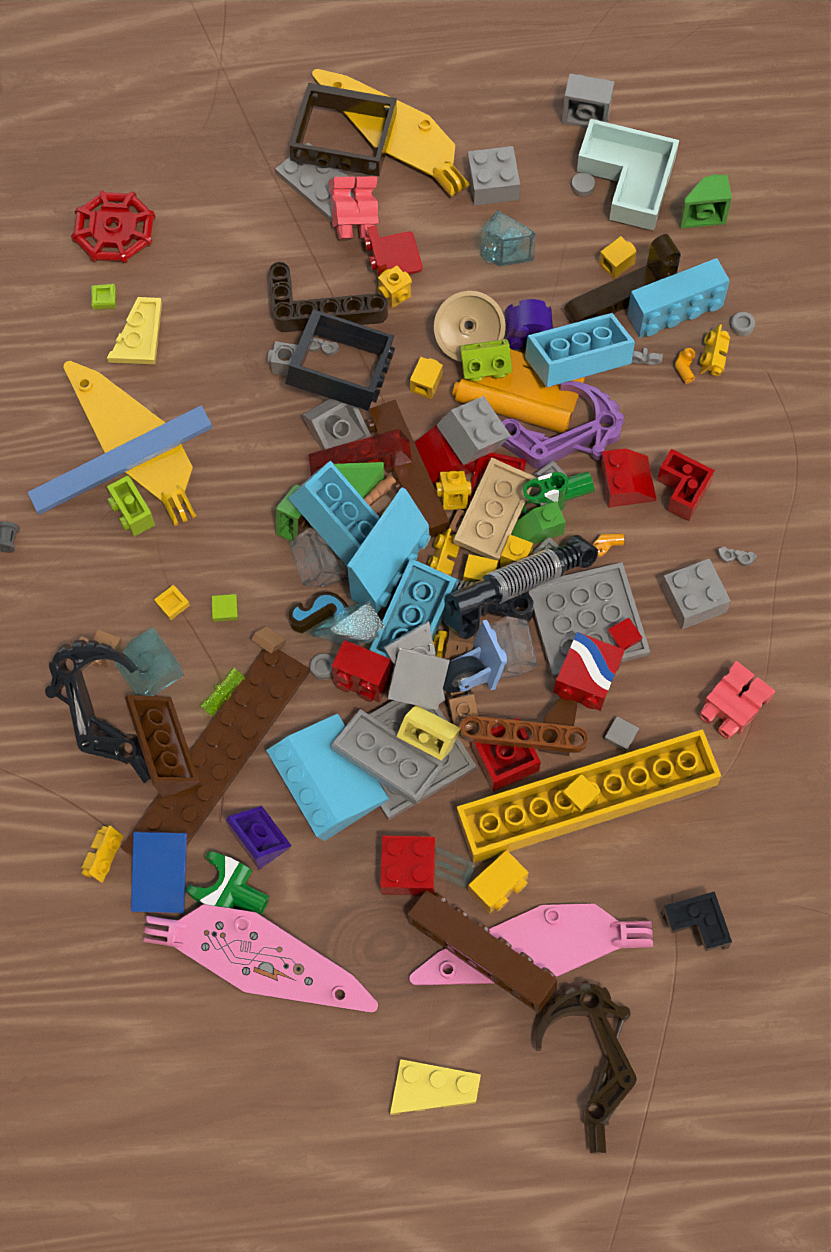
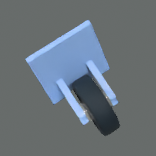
M487 620L481 622L472 651L453 659L449 663L443 689L446 692L468 691L472 687L486 682L490 691L496 689L504 666L507 663V656L505 651L500 648L494 629H491Z

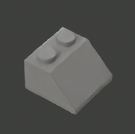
M328 399L302 414L311 435L331 462L372 438L358 407Z

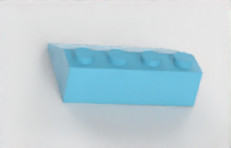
M402 487L347 565L351 600L375 613H378L380 608L385 607L390 601V593L395 587H398L410 558L417 560L418 552L421 548L425 549L431 539L429 524L407 490Z
M339 714L298 731L266 750L316 837L323 841L328 840L390 800L378 780L330 749L333 741L346 727Z

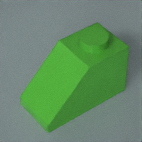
M557 501L531 510L516 522L511 534L529 541L533 545L543 542L547 537L552 539L564 535L566 522Z

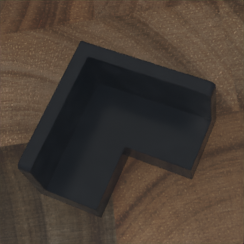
M715 891L665 905L661 911L662 917L667 919L671 933L697 926L705 951L722 947L723 950L728 949L732 943Z

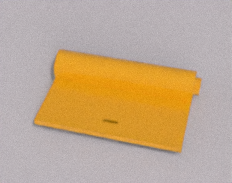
M511 349L512 373H507V376L501 378H494L493 375L484 376L479 381H470L469 379L462 378L460 382L456 381L452 395L456 396V402L466 404L484 396L496 414L558 433H565L567 431L579 394L571 391H560V384L546 387L525 358V353ZM585 377L578 378V379L571 380V381H576V382H582V383H583L584 380H585Z

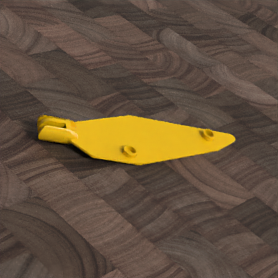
M315 69L312 72L313 78L319 85L388 96L346 75L321 69ZM397 100V114L386 154L433 176L450 197L454 196V193L457 194L462 189L468 188L469 182L453 165L455 144L429 115ZM343 111L371 145L378 149L386 118Z
M72 361L64 363V370L104 453L165 424L163 420L99 372ZM181 444L125 472L163 502L174 526H178L179 523L172 508H176L183 523L188 521L181 506L182 503L185 504L191 518L196 517L185 493L193 467Z

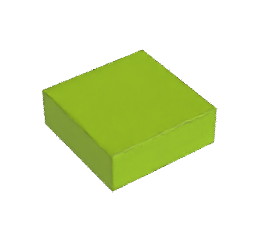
M115 284L91 285L93 310L116 308Z
M237 594L212 596L213 622L238 620Z

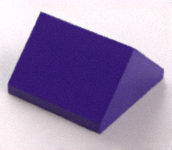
M263 806L228 816L226 819L230 832L258 870L292 846Z

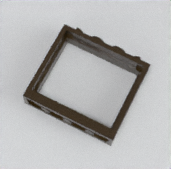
M308 83L290 142V161L380 176L397 114V98ZM318 106L386 118L376 157L304 145L303 140L313 107Z

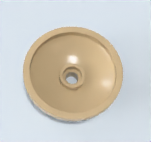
M461 291L451 295L440 305L434 319L435 338L445 354L452 359L462 362L460 345L502 340L505 335V318L499 305L490 296L479 291ZM466 321L473 322L471 329L464 327Z

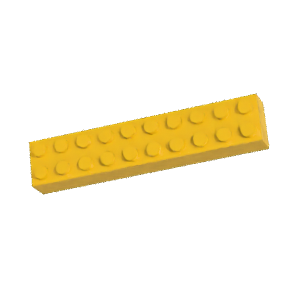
M702 729L458 806L457 818L472 862L476 863L501 855L506 850L511 852L717 786L721 779V774ZM581 774L600 792V795L582 812L562 794Z

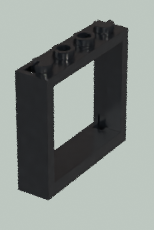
M313 309L290 363L285 384L369 411L371 403H376L381 390L378 388L383 386L385 374L388 372L395 352V347H392L394 335ZM315 335L380 355L369 388L303 367Z

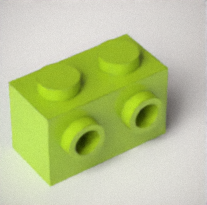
M507 339L460 345L465 379L479 381L484 376L493 375L494 378H501L507 376V373H512L510 347Z
M129 475L107 486L110 498L107 501L114 512L119 511L122 517L118 519L125 531L130 530L135 537L155 526L151 511Z

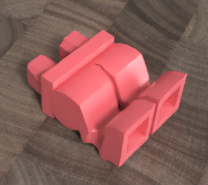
M377 176L356 178L333 177L328 181L329 193L331 194L330 203H332V228H337L339 240H348L353 238L352 227H359L360 239H364V237L368 236L367 227L379 223L377 216L378 201L371 193L376 188Z
M737 661L730 668L728 675L724 676L707 696L704 707L699 715L707 724H711L716 717L720 718L724 723L719 727L718 732L726 739H730L736 733L740 734L759 713L762 703L765 705L769 703L775 693L774 689L758 677L753 681L755 675ZM749 686V689L740 697L742 688L746 689Z

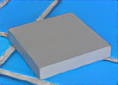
M399 648L387 699L438 710L450 660Z

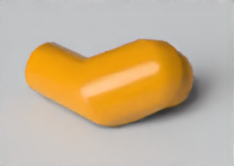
M685 348L681 351L675 362V368L685 384L695 379L690 369V365L695 357V352L692 348Z

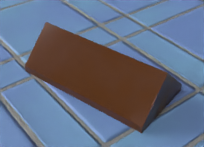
M127 695L125 700L152 784L164 799L197 785L199 779L172 698Z

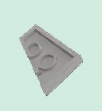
M429 621L424 622L384 646L394 665L399 648L436 656ZM443 689L439 704L445 701ZM420 706L427 711L430 710V708Z

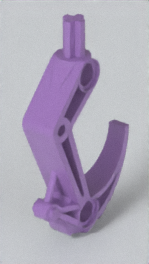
M576 381L560 383V391L577 393L590 404L595 420L549 438L545 437L543 433L524 428L514 419H506L502 421L507 431H512L515 434L510 436L501 446L519 458L526 459L527 463L535 469H541L552 460L556 462L577 450L592 453V457L595 460H601L602 451H605L606 446L620 439L622 425L625 420L623 414L618 412L620 409L618 404L614 400H610L608 394L605 392L601 393L600 389ZM608 423L611 427L604 428L601 424ZM594 441L596 442L593 449L585 447Z

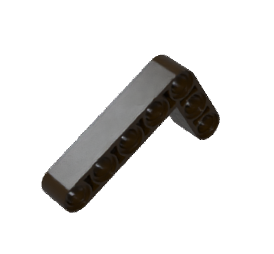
M668 234L660 235L650 245L646 266L572 299L565 305L564 310L572 323L610 313H617L629 307L631 291L677 274L681 253Z
M275 262L269 268L273 320L275 328L280 332L304 331L310 316L303 315L311 314L313 309L326 314L328 312H335L329 315L360 325L380 324L388 318L387 298L379 293L293 301L289 266L284 262Z

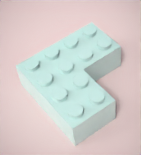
M590 119L578 157L577 172L618 181L609 220L654 231L676 159L679 140Z

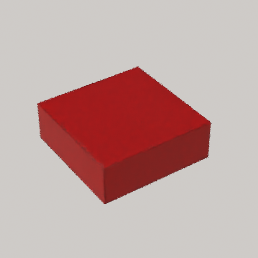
M630 618L614 625L607 631L616 647L624 650L641 642L643 638Z

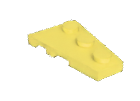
M137 298L122 333H119L116 339L117 343L113 351H110L107 357L108 363L156 364L162 311L161 298Z
M401 1059L390 1115L440 1107L446 1108L475 1104L481 1074Z

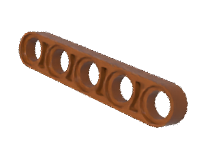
M480 716L466 717L462 721L460 729L462 737L469 742L571 753L583 751L588 741L586 731L577 726ZM469 723H475L479 726L480 730L477 734L470 735L466 733L465 726ZM494 726H502L505 729V735L500 738L494 737L491 734V729ZM521 728L528 729L531 732V737L528 740H520L517 737V731ZM547 731H552L557 735V740L553 743H547L542 735ZM572 734H579L583 738V743L579 746H574L569 742L568 738Z

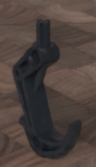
M75 640L72 646L69 644L60 646L53 660L49 662L52 681L51 686L45 689V694L48 698L57 697L69 705L79 750L84 753L118 760L126 765L130 763L143 783H146L151 778L138 737L125 735L106 721L101 722L96 718L82 671L88 665L100 659L118 662L128 669L130 673L136 672L138 667L119 650H115L112 646L105 643L99 644L98 641L89 640L86 642L85 640ZM68 658L74 663L73 671L69 670L66 666ZM64 686L66 689L67 698L61 694L62 688ZM125 743L132 745V755L126 752Z

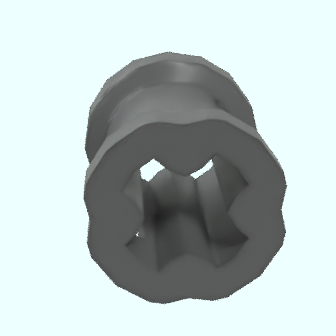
M0 522V552L12 553L15 551V535L20 529L18 525L11 522Z

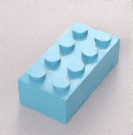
M713 259L631 291L627 316L639 338L646 335L652 336L664 328H673L687 319L693 320L705 312L720 309L724 305L730 280L718 259Z
M610 313L528 335L525 358L546 387L631 364L635 341L614 314Z
M331 461L316 471L288 497L346 566L380 519Z
M410 558L370 651L390 658L384 646L426 621H429L433 641L444 617L445 597L456 590L460 580Z

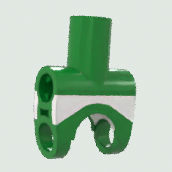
M587 471L567 477L561 472H553L528 481L523 487V497L526 500L522 508L523 515L525 516L529 513L525 508L529 503H534L540 507L557 501L562 511L565 508L566 501L594 493L595 488L590 473ZM530 487H537L540 489L538 492L532 495H528L527 490Z
M211 851L207 852L204 859L219 871L218 881L208 888H196L189 885L185 892L200 905L206 904L231 909L236 905L245 911L256 912L262 915L268 905L270 896L246 885L253 871L230 857Z

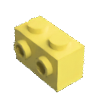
M415 705L405 715L396 737L442 761L453 749L461 728Z

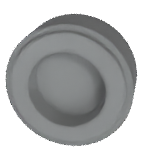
M578 173L573 177L572 190L576 195L588 196L594 191L595 180L590 174Z
M747 312L735 314L730 325L732 332L741 337L750 335L755 326L754 317Z
M328 654L316 655L310 663L312 675L318 680L330 679L333 676L331 666L334 659Z

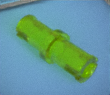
M233 667L223 681L213 687L215 690L200 707L213 716L224 701L232 696L231 693L245 679V676Z

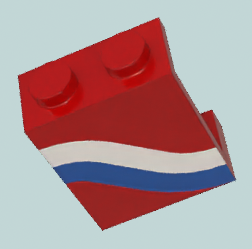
M577 632L556 679L553 693L563 699L581 703L586 708L601 711L616 671H618L625 650Z

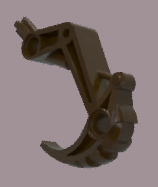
M583 981L580 984V988L574 989L573 986L565 988L563 995L557 994L552 999L553 1003L546 1007L537 1030L536 1051H541L545 1032L557 1020L568 1016L589 1017L605 1057V1063L602 1072L598 1073L590 1100L584 1107L583 1118L584 1125L589 1127L590 1154L606 1153L605 1126L609 1125V1119L620 1103L631 1092L637 1081L636 1074L618 1041L623 1023L629 1019L631 1012L628 1007H619L611 1001L610 993L606 987L601 988L598 985ZM586 997H593L596 999L598 1006L588 1008L583 1000ZM607 1018L618 1019L615 1033ZM608 1069L610 1070V1073L613 1078L609 1083H607L609 1078V1075L607 1074ZM591 1106H599L603 1110V1117L600 1119L592 1118L589 1114V1108Z

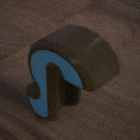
M332 592L318 593L311 599L307 608H304L300 602L292 606L289 611L290 626L298 633L303 634L330 616L343 635L350 630L351 615L349 607L338 594Z

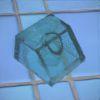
M497 210L481 230L480 255L487 262L494 263L499 267L532 262L535 254L536 232Z
M368 601L347 606L310 633L312 637L340 644L346 640L359 645L364 641L370 643L378 638V632L385 628V626Z
M154 627L133 639L122 652L138 667L136 672L130 673L120 663H114L135 695L154 696L184 676L181 665Z

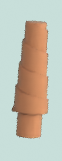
M389 475L386 479L377 483L363 499L370 506L384 494L388 493L391 490L390 487L396 483V480L393 476Z

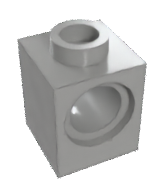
M275 341L274 349L269 350L267 360L268 364H271L272 374L287 376L290 363L298 345ZM289 358L287 361H282L281 359Z

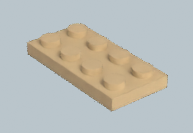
M491 458L453 543L499 562L506 542L526 502L523 497V487L528 481L536 477ZM530 487V488L527 490L528 495H529V493H530L532 487Z

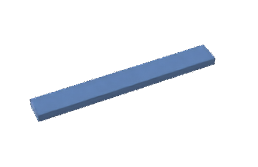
M201 405L29 491L28 494L37 513L40 515L212 429L213 426Z

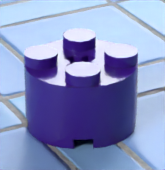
M526 299L519 301L520 305L513 307V304L505 309L506 339L511 349L526 348L528 335L553 329L552 309L550 306L549 308L546 306V302L537 299Z

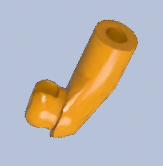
M601 534L592 544L598 549V557L605 555L611 546H624V534Z

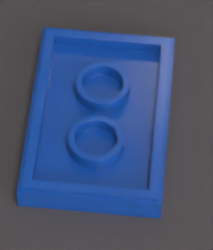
M133 832L131 912H185L187 833Z

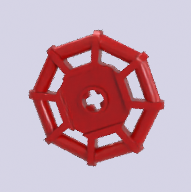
M99 191L100 194L82 207L76 208L74 232L71 235L72 241L77 243L90 256L91 261H122L126 263L133 255L152 244L151 234L153 220L156 218L155 213L149 210L137 198V194L132 191L129 193ZM103 203V205L101 206V210H99L98 212H96V210L91 212L93 209H95ZM133 205L139 213H131L129 207ZM85 219H89V228L83 229ZM142 221L144 222L143 233L136 231L137 223ZM112 222L117 224V227L113 229L107 226L112 225ZM92 237L97 243L95 247H93L85 238ZM132 239L138 240L126 250L123 249V247L131 243ZM104 247L118 248L119 252L102 250Z

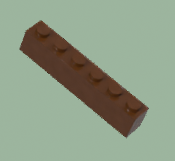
M396 400L370 408L368 411L369 419H366V423L370 433L374 432L377 437L375 443L379 453H384L386 459L383 461L387 472H392L396 483L393 484L396 493L399 492L401 487L407 490L429 524V535L431 538L442 534L449 529V519Z
M426 890L407 914L410 925L538 1014L556 991L557 979H555L556 976L552 971L545 967L541 969L533 964V959L526 953L521 952L519 954L511 948L512 945L502 937L497 939L490 934V930L480 922L475 924L469 920V916L458 907L453 909L440 894H432Z

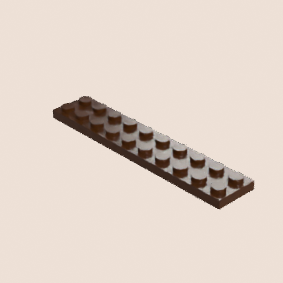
M263 649L190 751L199 783L164 799L159 794L121 846V849L133 857V832L187 833L188 845L308 676L310 668L279 649L272 654Z

